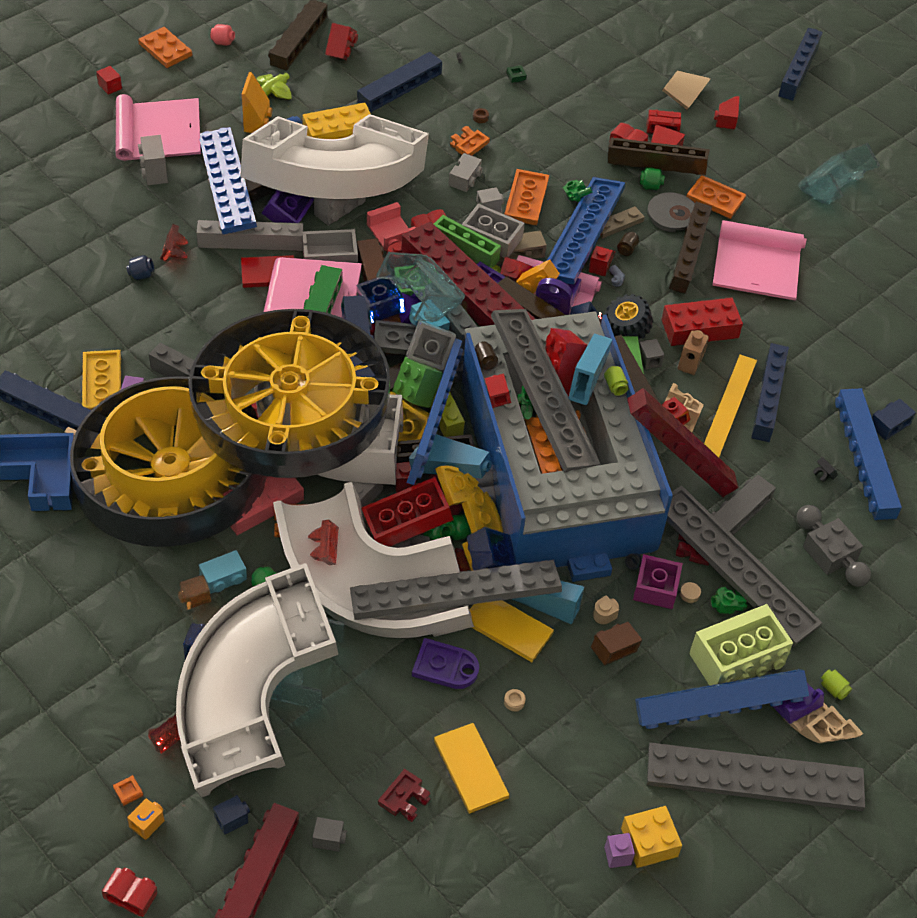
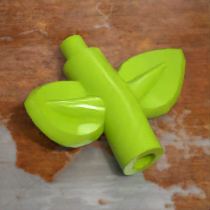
M288 73L279 74L276 77L272 74L257 77V81L267 96L272 93L282 99H292L291 91L286 85L287 80L290 78Z

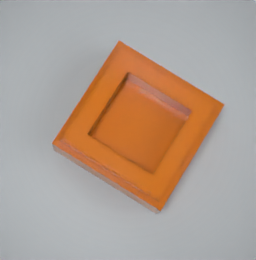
M133 775L113 785L123 806L143 796V792Z

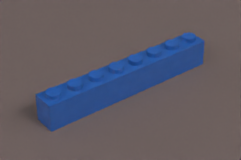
M862 388L842 389L835 399L836 408H839L840 421L844 424L845 436L849 439V449L853 452L854 464L858 467L859 480L864 486V496L868 498L869 511L873 514L874 520L897 519L902 507Z
M798 669L637 698L635 703L639 724L645 726L646 729L658 727V723L666 722L667 725L678 724L680 719L687 718V721L699 720L700 716L707 714L708 717H717L721 715L720 712L724 711L733 714L741 712V708L749 707V710L760 709L762 704L770 703V706L782 705L784 700L799 702L803 701V697L809 696L805 671Z

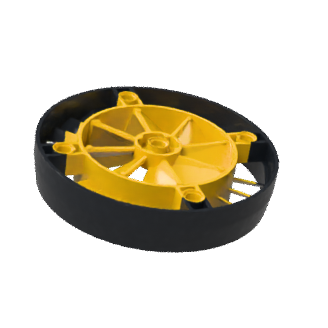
M280 309L248 316L230 324L214 335L203 346L193 362L189 376V395L192 412L199 431L208 446L219 457L242 470L262 476L276 478L306 477L328 472L350 462L365 451L376 439L385 422L388 409L390 373L386 357L377 342L367 332L352 322L315 310ZM356 356L362 363L354 366L350 357ZM369 367L375 375L373 377H356L355 371ZM265 381L270 382V388L245 395L255 386ZM202 392L222 393L225 396L223 400L199 402ZM270 394L275 398L257 420L242 412V409ZM286 403H290V425H282ZM357 404L379 405L366 423L355 420ZM354 426L359 428L353 433H351Z
M183 376L146 380L110 395L94 407L81 422L74 435L70 450L72 484L83 513L97 528L116 539L142 546L170 547L185 545L209 538L224 531L243 517V513L246 515L251 510L252 504L261 496L268 477L242 470L228 463L208 446L199 431L192 412L189 395V377ZM202 392L199 402L223 400L225 396L222 393ZM251 405L242 409V412L256 420L258 419ZM174 426H176L175 443L173 447ZM145 433L158 451L153 454L135 442L134 439ZM88 448L101 449V456L83 458ZM122 453L149 461L152 468L123 470L114 461L118 454ZM152 473L154 475V478L143 477L144 475ZM236 473L247 475L240 484L233 482ZM230 488L233 490L226 496H223V493L228 491Z

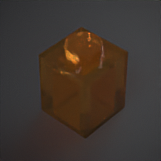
M203 575L179 582L181 591H178V596L181 603L185 602L187 609L211 602L210 590Z

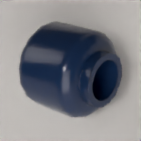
M146 255L131 258L129 265L126 267L128 275H132L135 280L149 278L152 272L155 271L152 259Z

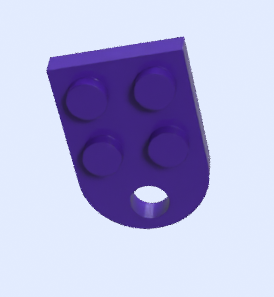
M542 279L537 286L536 296L562 313L570 315L573 299L571 288L558 279Z
M424 638L412 670V677L454 689H463L476 681L479 673V662L475 655L468 650ZM465 668H470L474 672L470 675H467L463 673L462 670Z

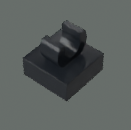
M823 457L817 461L820 467L815 468L813 473L818 475L820 472H823L824 475L820 478L822 482L828 479V475L833 480L838 476L837 471Z

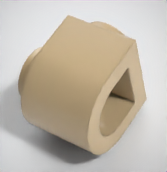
M607 595L599 599L595 603L593 611L594 620L599 624H608L615 620L619 613L618 602L614 598L609 599Z

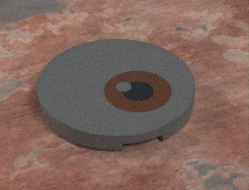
M662 193L650 200L647 214L652 220V224L659 229L668 232L687 229L695 203L682 194Z

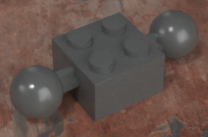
M805 505L801 507L797 512L798 524L804 529L813 530L806 537L803 545L804 549L826 575L845 567V577L849 584L855 587L865 586L871 579V570L865 563L855 562L859 558L863 545L839 518L823 525L821 523L822 514L816 506Z

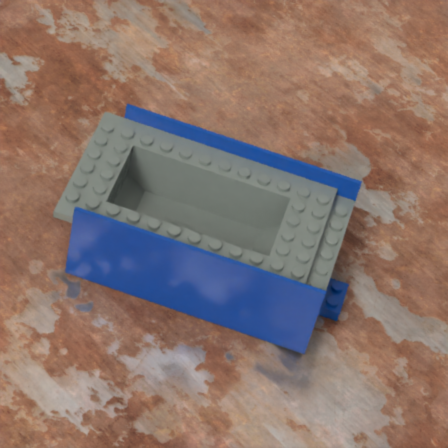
M596 312L531 320L544 348L551 328L570 330L585 342L587 346L594 333L612 339L608 358L588 404L584 405L570 400L574 410H579L581 413L579 421L585 429L600 465L576 471L571 470L569 472L540 473L504 358L505 355L509 354L496 326L466 328L464 330L466 339L461 389L478 448L490 453L496 499L495 506L501 520L512 565L554 560L556 567L568 566L572 582L611 576L612 567L609 559L625 557L632 553L644 554L656 551L660 546L673 495L649 430L630 414L627 398L635 394L607 315L602 316L601 324ZM486 341L492 345L498 357V364L493 369L484 370L480 367L475 352V346L478 343ZM611 366L621 367L628 381V391L623 395H614L604 378V373ZM504 373L511 403L492 408L485 378Z

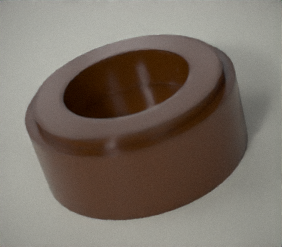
M483 108L475 109L473 120L477 123H486L489 120V112Z

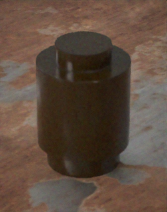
M635 232L624 234L617 245L618 252L624 256L632 255L639 244V236Z
M483 341L475 346L480 367L484 370L493 369L498 364V357L492 345Z

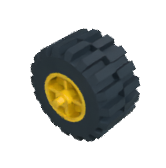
M626 294L624 297L619 296L616 301L613 300L611 305H608L605 315H607L614 337L619 335L638 336V339H643L645 334H649L650 329L653 327V317L649 305L639 295L637 297L635 294L630 296Z

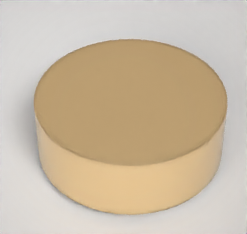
M688 582L681 587L680 596L685 602L694 603L699 600L701 589L697 584Z
M517 689L509 690L504 697L505 707L510 711L521 710L526 700L524 693Z

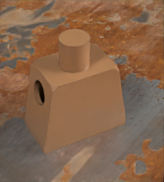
M691 331L684 345L678 370L695 375L706 352L709 338L702 331ZM691 353L694 354V359H689Z

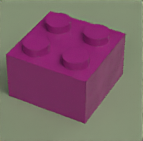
M643 554L633 600L673 609L683 563Z

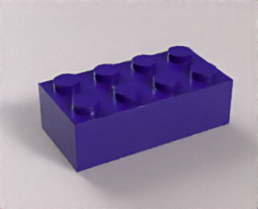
M276 190L262 211V214L273 223H299L314 201V197Z

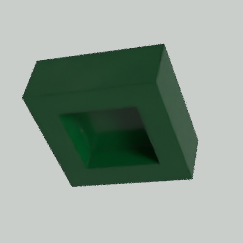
M522 65L508 67L506 70L511 83L524 81L527 78Z

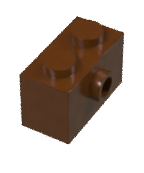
M626 622L621 625L616 624L609 630L599 631L594 636L591 648L601 662L607 665L636 653L642 638L631 624Z

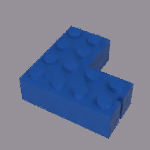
M74 433L0 435V480L30 479L28 500L31 511H49L50 507H53V510H72L73 484L70 450Z

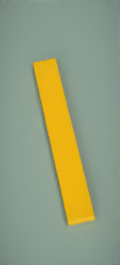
M739 355L704 442L718 457H720L757 360L743 355Z

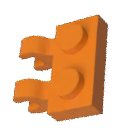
M465 126L461 129L464 132L461 134V138L457 134L451 136L453 141L450 142V145L456 148L455 150L461 155L465 153L472 156L486 146L490 138L479 130L474 132L468 126Z

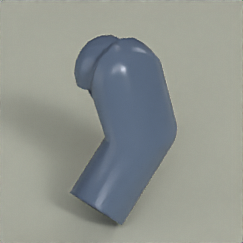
M613 265L609 269L614 276L611 282L613 286L619 287L623 284L625 275L616 265Z

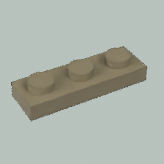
M635 206L609 217L600 237L603 239L642 223L645 217Z

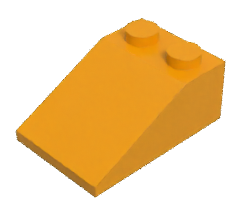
M249 72L242 91L244 132L253 133L267 124L269 117H272L270 100L252 72Z

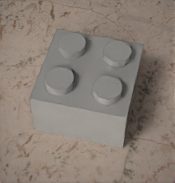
M161 135L140 137L141 144H138L139 155H143L139 157L140 165L144 167L141 168L143 179L146 178L147 185L168 183Z
M419 320L406 356L409 359L443 371L456 335L451 331Z

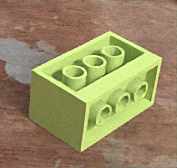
M765 604L696 632L689 654L708 684L715 685L763 676L769 670L782 668L786 664L793 642L769 606Z

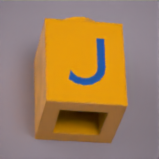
M146 798L127 817L129 827L143 839L147 840L165 821L163 808L154 801L152 803Z

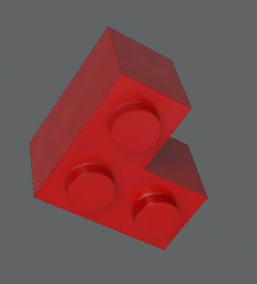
M332 23L325 55L347 61V57L351 54L350 46L354 47V43H357V31L348 26Z

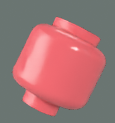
M217 24L211 29L210 36L216 45L228 46L234 41L235 32L230 25Z

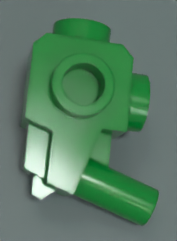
M582 180L569 181L563 187L570 201L579 202L581 197L593 193L592 188H586Z
M522 386L521 394H517V399L525 421V419L532 417L533 405L524 386Z
M726 587L717 589L716 595L711 598V606L716 608L719 613L733 614L735 611H742L744 608H747L746 599L738 591L735 590L734 594L732 590H728Z

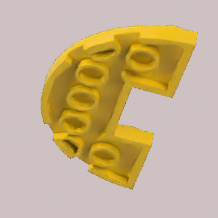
M445 465L435 468L448 505L462 504L464 514L470 526L474 540L467 541L462 546L471 571L495 568L496 564L500 562L503 553L501 548L503 529L493 500L488 492L482 491L478 486L479 482L469 473L464 474L459 471V468Z

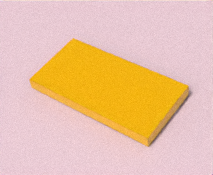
M121 350L83 352L82 406L92 410L104 399L121 390Z
M503 600L477 603L470 609L474 625L471 628L530 662L534 661L554 632V629Z
M474 723L434 737V742L469 814L509 799V793Z

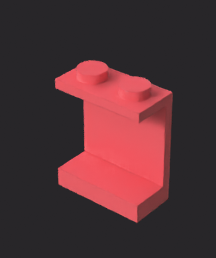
M398 202L367 212V226L378 239L384 251H387L388 247L393 243L401 242L403 234L416 228L415 226L408 228L400 217L401 206Z

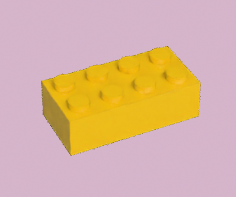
M366 103L302 114L303 125L308 126L307 136L319 139H341L351 136L354 124L371 113Z

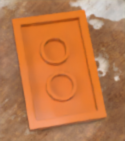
M165 27L138 39L139 45L166 68L193 56L192 50Z
M701 175L686 197L694 203L697 201L712 206V211L731 219L744 202L746 194Z

